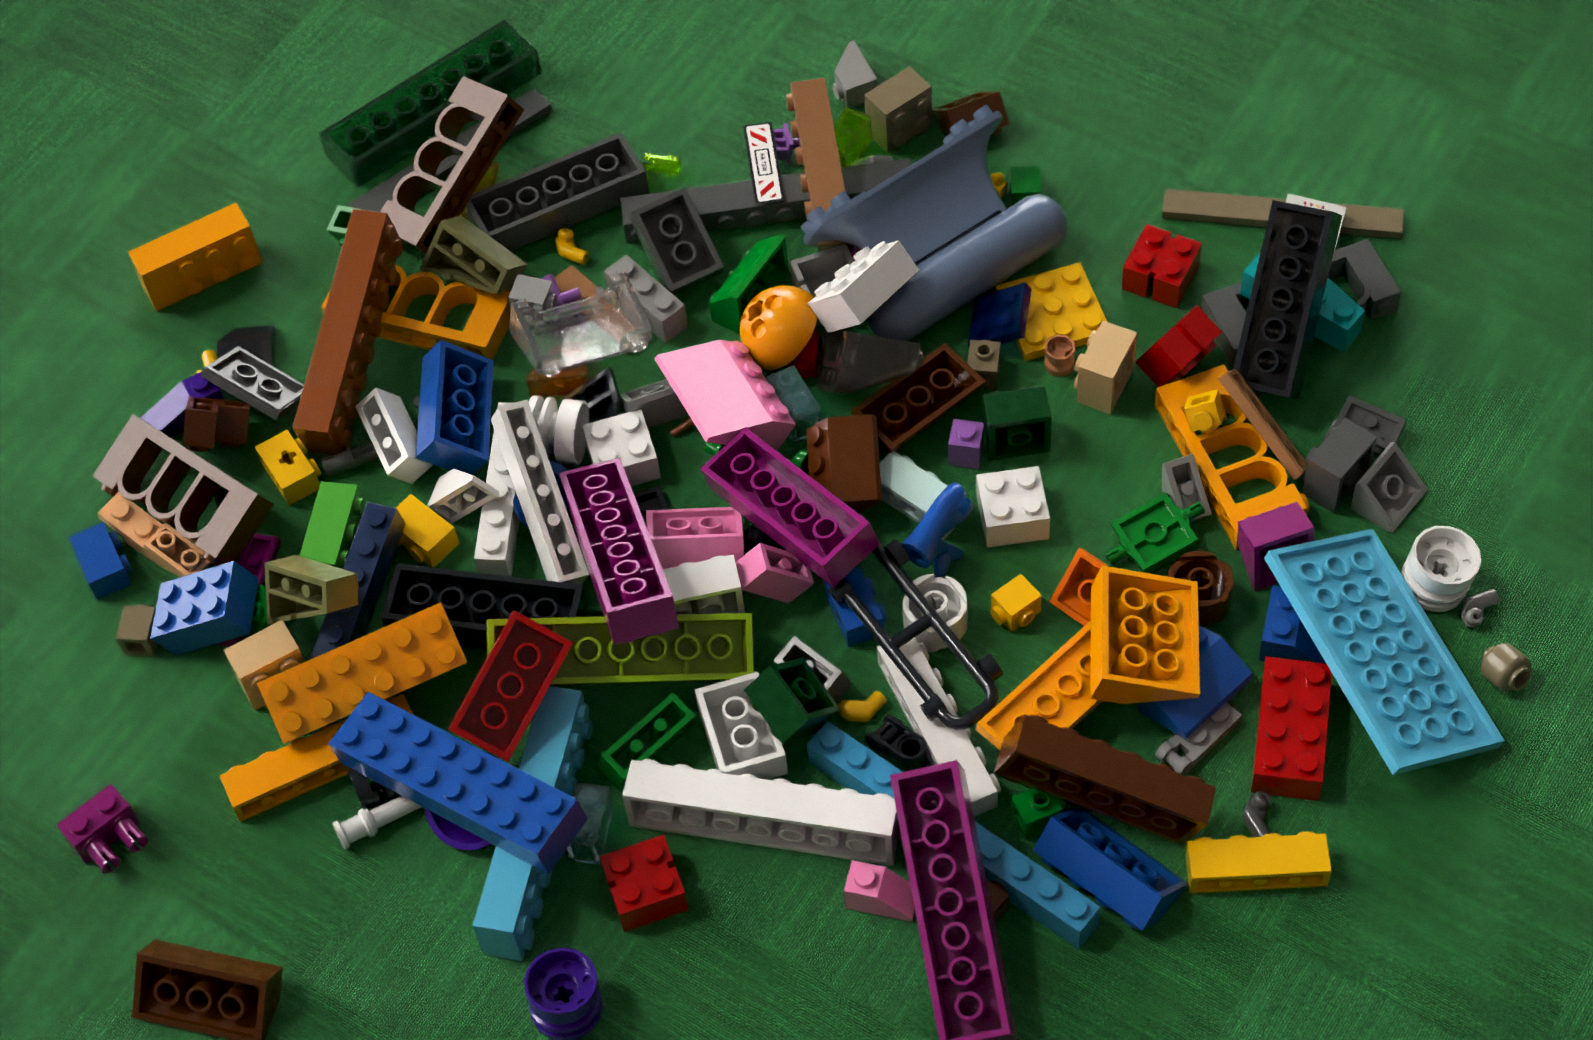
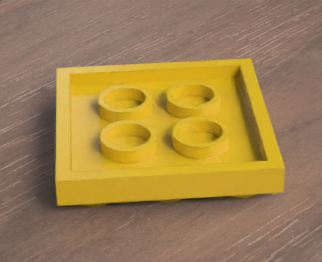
M1080 262L995 286L996 296L1025 361L1045 356V343L1055 335L1070 337L1074 341L1075 347L1085 345L1093 330L1097 331L1102 321L1107 322Z

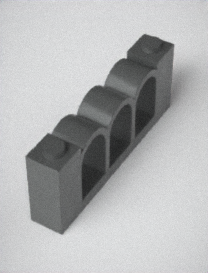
M1368 239L1334 250L1328 278L1330 280L1340 276L1345 278L1358 299L1356 303L1365 310L1364 317L1367 314L1371 320L1380 316H1389L1398 310L1401 291ZM1241 282L1202 295L1201 310L1222 331L1215 340L1231 367H1234L1246 317L1244 309H1247L1249 299L1240 294Z

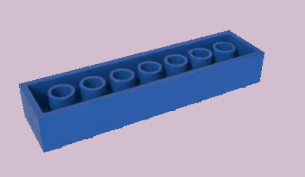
M367 692L328 743L339 761L345 766L548 874L588 819L576 798L370 692Z

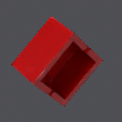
M1146 224L1123 266L1121 289L1147 298L1151 275L1154 276L1152 300L1178 308L1200 266L1202 243L1178 234L1175 238H1172V232Z
M1196 305L1137 359L1135 363L1157 387L1164 386L1168 381L1170 383L1178 381L1218 345L1214 339L1222 331Z
M664 834L599 856L624 932L689 910L685 891L676 866H674Z

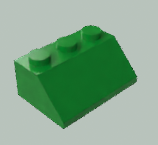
M780 234L757 241L751 250L744 253L741 263L735 271H731L727 275L724 285L710 297L708 306L712 322L740 335V321L748 303L760 292L774 286H780L789 275L786 236Z

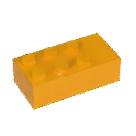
M236 202L128 251L141 285L156 312L263 262L251 227Z

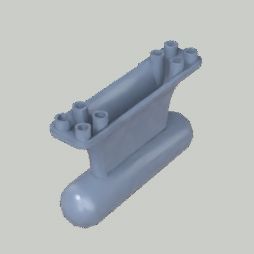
M988 105L978 109L973 114L975 119L968 124L964 119L955 123L949 129L951 133L942 140L944 145L869 191H864L850 199L845 191L841 192L830 201L832 206L826 211L819 206L808 213L806 216L808 220L800 227L805 233L802 241L807 247L825 241L846 242L859 249L865 247L872 249L883 241L889 244L899 240L919 271L866 319L871 331L881 341L895 345L913 339L1052 251L1065 238L1067 217L1062 206L1052 197L1042 194L1027 196L1008 209L1001 200L989 174L987 146L990 136L1001 123L1003 116L999 111L992 112Z

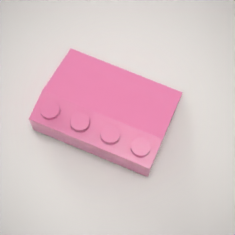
M716 340L656 356V363L706 442L726 445L746 427L778 451L796 424L789 415L787 407L782 404L775 393L774 387L768 383L761 367L755 363L748 353L749 349L739 341Z

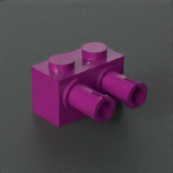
M112 784L108 785L56 824L67 843L81 860L87 864L93 859L104 874L113 872L108 866L107 860L115 869L121 863V859L109 847L118 839L124 842L131 853L141 851L136 845L135 839L143 848L148 843V837L137 827L140 822L131 806Z

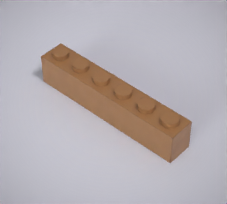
M825 77L791 82V93L786 94L788 112L794 111L795 120L790 121L792 137L798 138L800 146L795 148L797 165H803L804 174L800 175L802 192H808L809 201L804 202L806 216L819 206L826 211L832 206L830 201L845 191ZM825 241L811 246H817L818 252L847 244L848 249L854 248L853 245L841 241Z

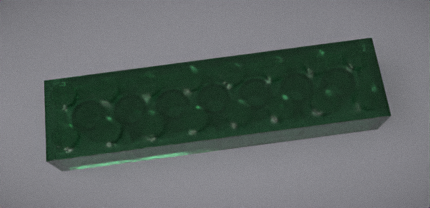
M504 19L321 131L319 136L325 155L356 188H359L418 151L421 145L430 138L436 137L435 123L441 112L451 104L448 100L463 76L508 95L542 74L538 52Z

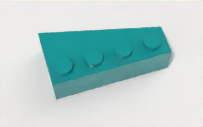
M1260 253L1243 271L1240 294L1250 299ZM1329 278L1327 279L1314 336L1344 353L1361 333L1365 310Z

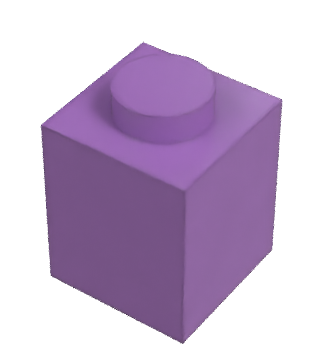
M953 419L948 443L949 465L980 469L984 449V423Z

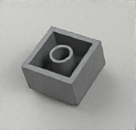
M1344 418L1337 427L1334 425L1330 427L1324 437V442L1319 448L1314 446L1305 459L1307 469L1302 477L1304 481L1303 494L1333 514L1352 494L1356 483L1371 467L1377 436L1347 418Z

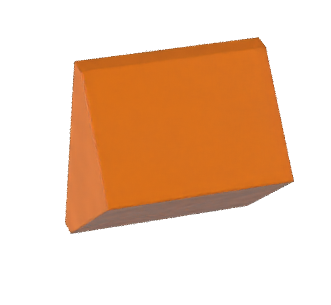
M1082 547L1078 548L1049 602L1085 626L1091 621V586L1101 567L1110 566Z

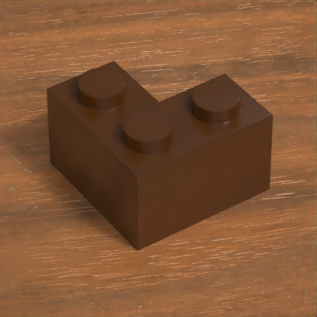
M188 396L182 445L189 446V449L192 451L206 452L208 448H214L215 442H222V446L238 448L240 444H246L250 405L242 401Z

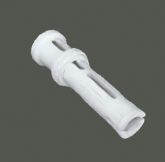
M400 795L369 811L367 808H362L358 810L357 815L341 823L335 821L332 825L344 850L350 848L351 843L367 835L370 837L375 836L378 828L422 806Z

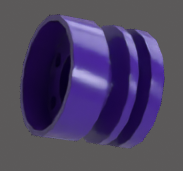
M562 947L548 950L533 960L527 968L523 982L532 1022L538 1031L551 1040H577L592 1032L601 1019L603 1003L596 968L589 957L578 950Z

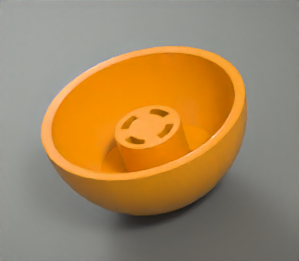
M789 285L774 286L757 294L746 306L740 321L741 343L747 346L749 349L748 353L762 370L772 371L784 367L800 354L810 340L816 326L817 316L808 305L814 296L806 290Z

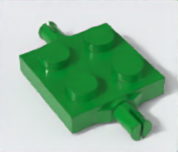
M1166 492L1111 522V528L1120 540V546L1104 553L1107 561H1109L1110 565H1113L1127 556L1136 563L1141 572L1151 573L1199 546V539L1191 529L1189 521L1204 514V507L1197 501L1195 504L1182 510L1171 501Z

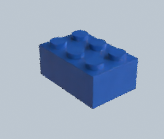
M231 561L161 583L150 639L174 655H180L250 634L259 578L235 561Z

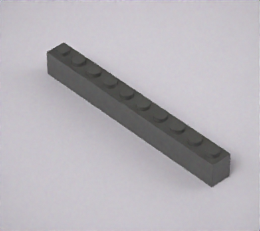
M910 158L842 167L845 192L852 199L864 191H869L910 166ZM804 173L781 176L785 200L761 204L755 203L752 180L686 189L707 232L807 219L804 202L809 201L808 192H802L800 175ZM677 190L620 198L627 243L640 242L630 222L631 211Z

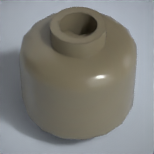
M1500 643L1489 647L1484 652L1481 673L1485 679L1503 692L1518 691L1525 687L1531 678V661L1510 643Z

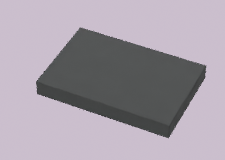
M239 346L204 367L201 375L204 379L276 421L299 405L304 387L303 383Z

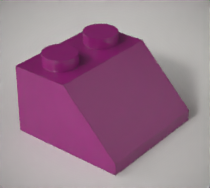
M1298 502L1280 506L1238 521V545L1254 591L1278 583L1264 559L1269 550L1314 541V526Z

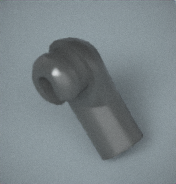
M1258 791L1249 797L1242 813L1243 822L1253 837H1262L1271 833L1263 821L1271 804V799L1267 793Z

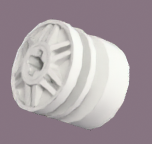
M531 396L529 405L548 459H550L554 450L557 463L581 464L586 450L582 425L589 423L587 402L564 399L558 410L554 397H548L544 400L542 396Z
M1434 526L1425 529L1416 537L1410 554L1403 565L1401 575L1423 609L1430 612H1446L1456 608L1469 591L1470 585L1473 583L1481 564L1480 549L1474 540L1462 530L1451 526Z

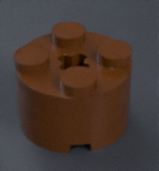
M1191 551L1183 554L1174 565H1171L1168 577L1197 581L1199 625L1208 626L1220 623L1224 620L1231 603L1234 579L1230 566L1226 562L1224 564L1218 560L1216 555L1211 552Z

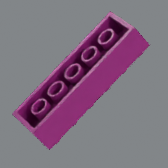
M746 427L700 468L710 489L832 587L836 586L880 544L869 521Z

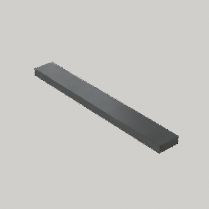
M534 88L514 100L525 110L507 139L552 111L551 104ZM482 122L477 123L458 135L457 143L467 147ZM451 155L445 158L436 170V178L442 180L449 176L461 156ZM414 163L348 204V207L380 212L387 200L392 201L394 189L402 177L415 171Z

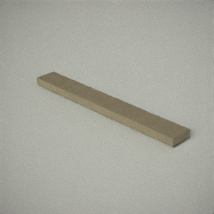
M1165 189L1162 218L1266 227L1272 200L1286 202V199ZM1331 203L1347 207L1340 234L1401 239L1404 209Z

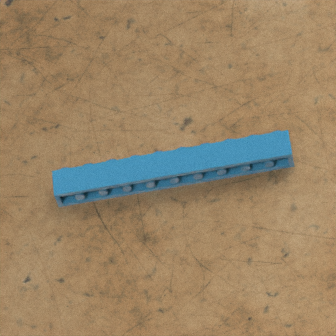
M829 721L807 743L809 763L844 788L853 789L861 794L875 795L882 793L894 798L890 775L902 773V771ZM975 822L986 879L990 882L995 880L1003 885L1008 892L1010 903L1079 950L1099 925L1101 907Z

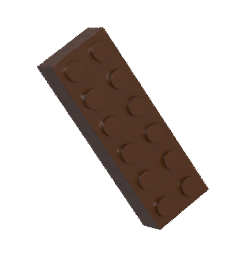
M1025 715L1004 736L994 774L1181 845L1208 825L1216 787L1206 784L1202 778L1182 775L1175 772L1168 765L1154 764L1143 760L1142 756L1137 753L1112 748L1106 741L1091 740L1083 737L1072 728L1057 727L1048 723L1045 718L1037 715Z

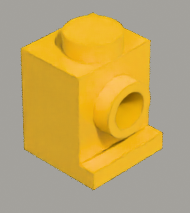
M1218 389L1187 398L1184 411L1191 432L1198 430L1202 433L1211 432L1217 429L1222 424V421L1227 420Z

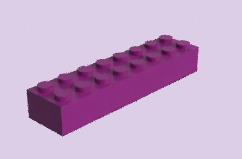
M616 458L559 473L565 503L614 645L629 643L639 638L663 634L669 630L679 628L672 592L621 459Z
M957 760L890 775L939 1040H1018L965 770Z

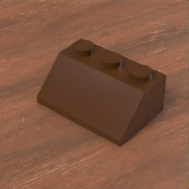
M875 415L827 417L806 429L808 469L811 478L857 513L882 501L877 420Z

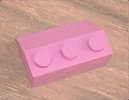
M733 507L646 510L647 530L662 569L676 567L685 562L705 561L719 555L728 556L734 554L736 563L744 556L741 513Z

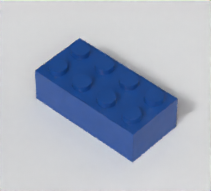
M440 340L422 358L415 458L447 470L456 469L471 475L489 460L494 360Z

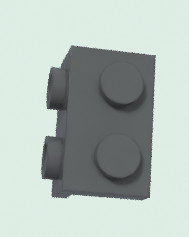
M1348 395L1337 420H1333L1331 427L1333 425L1337 427L1344 418L1349 419L1377 436L1374 454L1380 456L1391 442L1398 443L1407 424V419Z

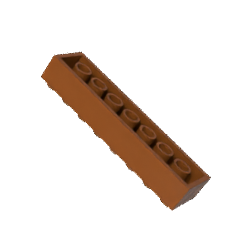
M352 209L292 427L306 449L311 453L336 455L345 451L346 447H349L352 442V424L354 419H357L359 416L355 406L359 403L361 391L364 392L367 386L366 372L368 364H372L375 351L373 346L375 338L379 337L381 333L382 312L388 307L390 283L395 281L396 260L403 251V240L400 239L396 227L393 225L388 214L384 212Z

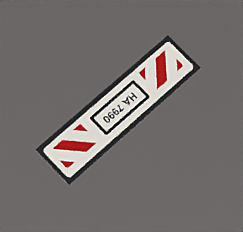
M772 122L743 125L755 203L761 204L785 200Z

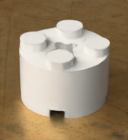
M935 574L923 575L913 580L912 582L960 640L967 631L968 623L967 595L962 585L951 577H935ZM905 594L902 602L904 629L923 616ZM932 626L915 637L918 643H924L928 652H936L939 649L948 647Z

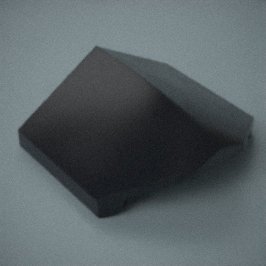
M275 325L233 329L218 340L217 357L220 358L239 346L274 366Z
M610 367L562 397V400L586 401L589 409V423L617 416L622 402L613 369Z

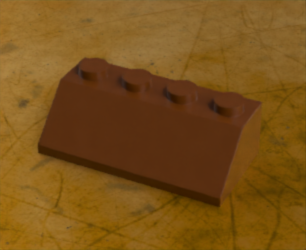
M944 343L852 409L851 416L875 415L879 451L893 453L985 386L986 381Z
M154 939L137 953L132 1018L231 1040H265L280 1000L283 967Z

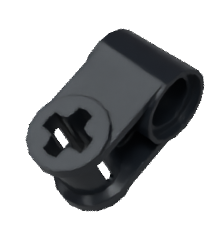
M887 714L883 719L884 723L874 733H868L865 736L867 745L874 753L885 758L902 772L927 767L928 761L924 739L905 726L894 715ZM911 752L918 753L915 756H906V754Z

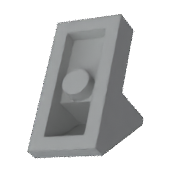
M1189 454L1163 463V493L1170 494L1172 502L1182 510L1195 504L1197 501L1204 507L1205 513L1189 522L1211 515L1212 513L1194 455Z

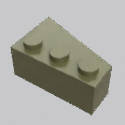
M458 216L441 220L419 270L440 274L443 278L462 281L465 282V285L497 295L511 291L517 275H523L528 264L466 218Z
M298 555L265 562L267 624H273L280 620L289 621L297 618L327 614L358 605L359 584L357 573Z

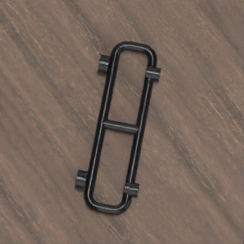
M894 539L885 547L879 544L872 553L923 615L922 617L890 638L845 578L828 590L838 605L844 602L848 604L923 699L924 703L919 706L928 720L932 722L938 718L947 728L965 730L978 723L997 705L999 699L998 689L994 681L1004 675L1003 671L989 653L976 661L906 575L901 566L907 563L910 558L899 541ZM931 626L985 693L984 701L964 716L956 717L948 711L940 697L932 691L899 649Z

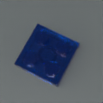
M1026 282L985 294L975 299L968 347L970 340H990L1004 344L1025 337L1032 291Z

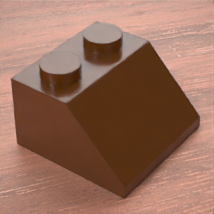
M979 91L932 109V116L945 137L951 133L949 129L955 123L964 119L968 124L975 119L973 114L985 105H988L992 112L999 111L1003 116L1001 123L991 136L1001 133V127L1010 124L1000 91Z

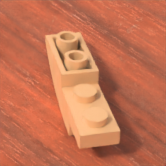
M120 492L97 513L98 518L119 533L126 544L178 577L205 570L211 564V562L202 557L205 553L202 549L181 536L177 530L166 522L161 524L134 502L124 498Z

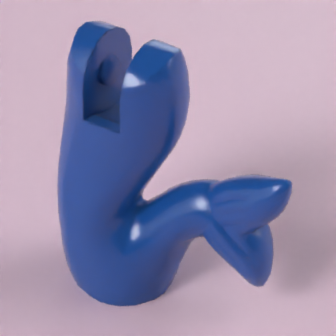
M956 482L951 483L937 496L916 529L901 544L907 552L910 561L915 565L928 568L933 563L935 577H942L947 572L950 562L957 561L964 555V551L942 540L946 533L957 527L967 518L973 508L970 499L965 497V490Z

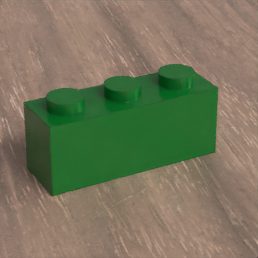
M672 692L600 756L597 768L619 791L622 790L626 783L631 760L657 759L691 728L696 715Z

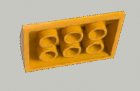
M1102 566L1091 586V699L1130 704L1198 698L1200 696L1198 582Z

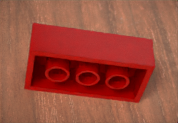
M515 610L512 611L447 730L508 762L573 642Z
M1265 656L1251 783L1252 793L1262 791L1268 795L1319 801L1323 784L1332 672L1327 664Z

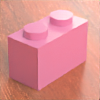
M759 543L736 562L742 590L785 603L792 602L814 584L810 568L790 552Z

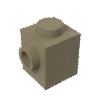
M970 340L967 364L986 381V385L981 389L997 390L1001 361V342Z
M144 604L124 606L116 635V641L124 655L155 656L158 643L150 639L156 611L155 607Z

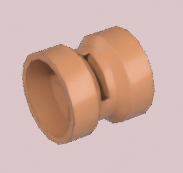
M1055 335L1045 343L1044 367L1054 377H1065L1074 370L1075 344L1070 337Z

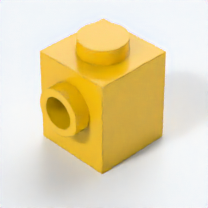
M1019 574L991 594L990 614L999 625L1004 624L1010 632H1013L1020 626L1025 627L1030 624L1035 616L1041 612L1042 595L1022 574Z

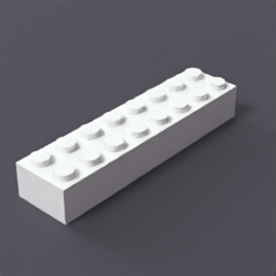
M644 759L642 761L631 760L622 794L629 826L894 865L900 827L895 800L887 794H861L853 789H827L819 784H808L806 786L793 784L785 779H775L772 781L759 779L752 774L738 776L726 774L718 769L704 771L693 769L684 764L670 766L660 764L651 759Z

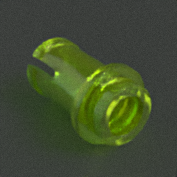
M646 152L643 156L644 160L654 162H642L645 171L662 172L670 177L678 174L680 171L681 160L675 154L671 153L669 156Z

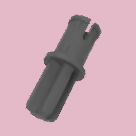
M370 442L353 449L349 446L346 451L322 458L321 460L327 477H331L352 468L357 470V466L379 459L373 443Z

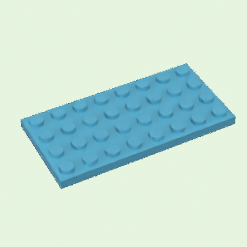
M1373 529L1268 551L1264 557L1266 563L1392 775L1497 749L1502 745L1505 740Z

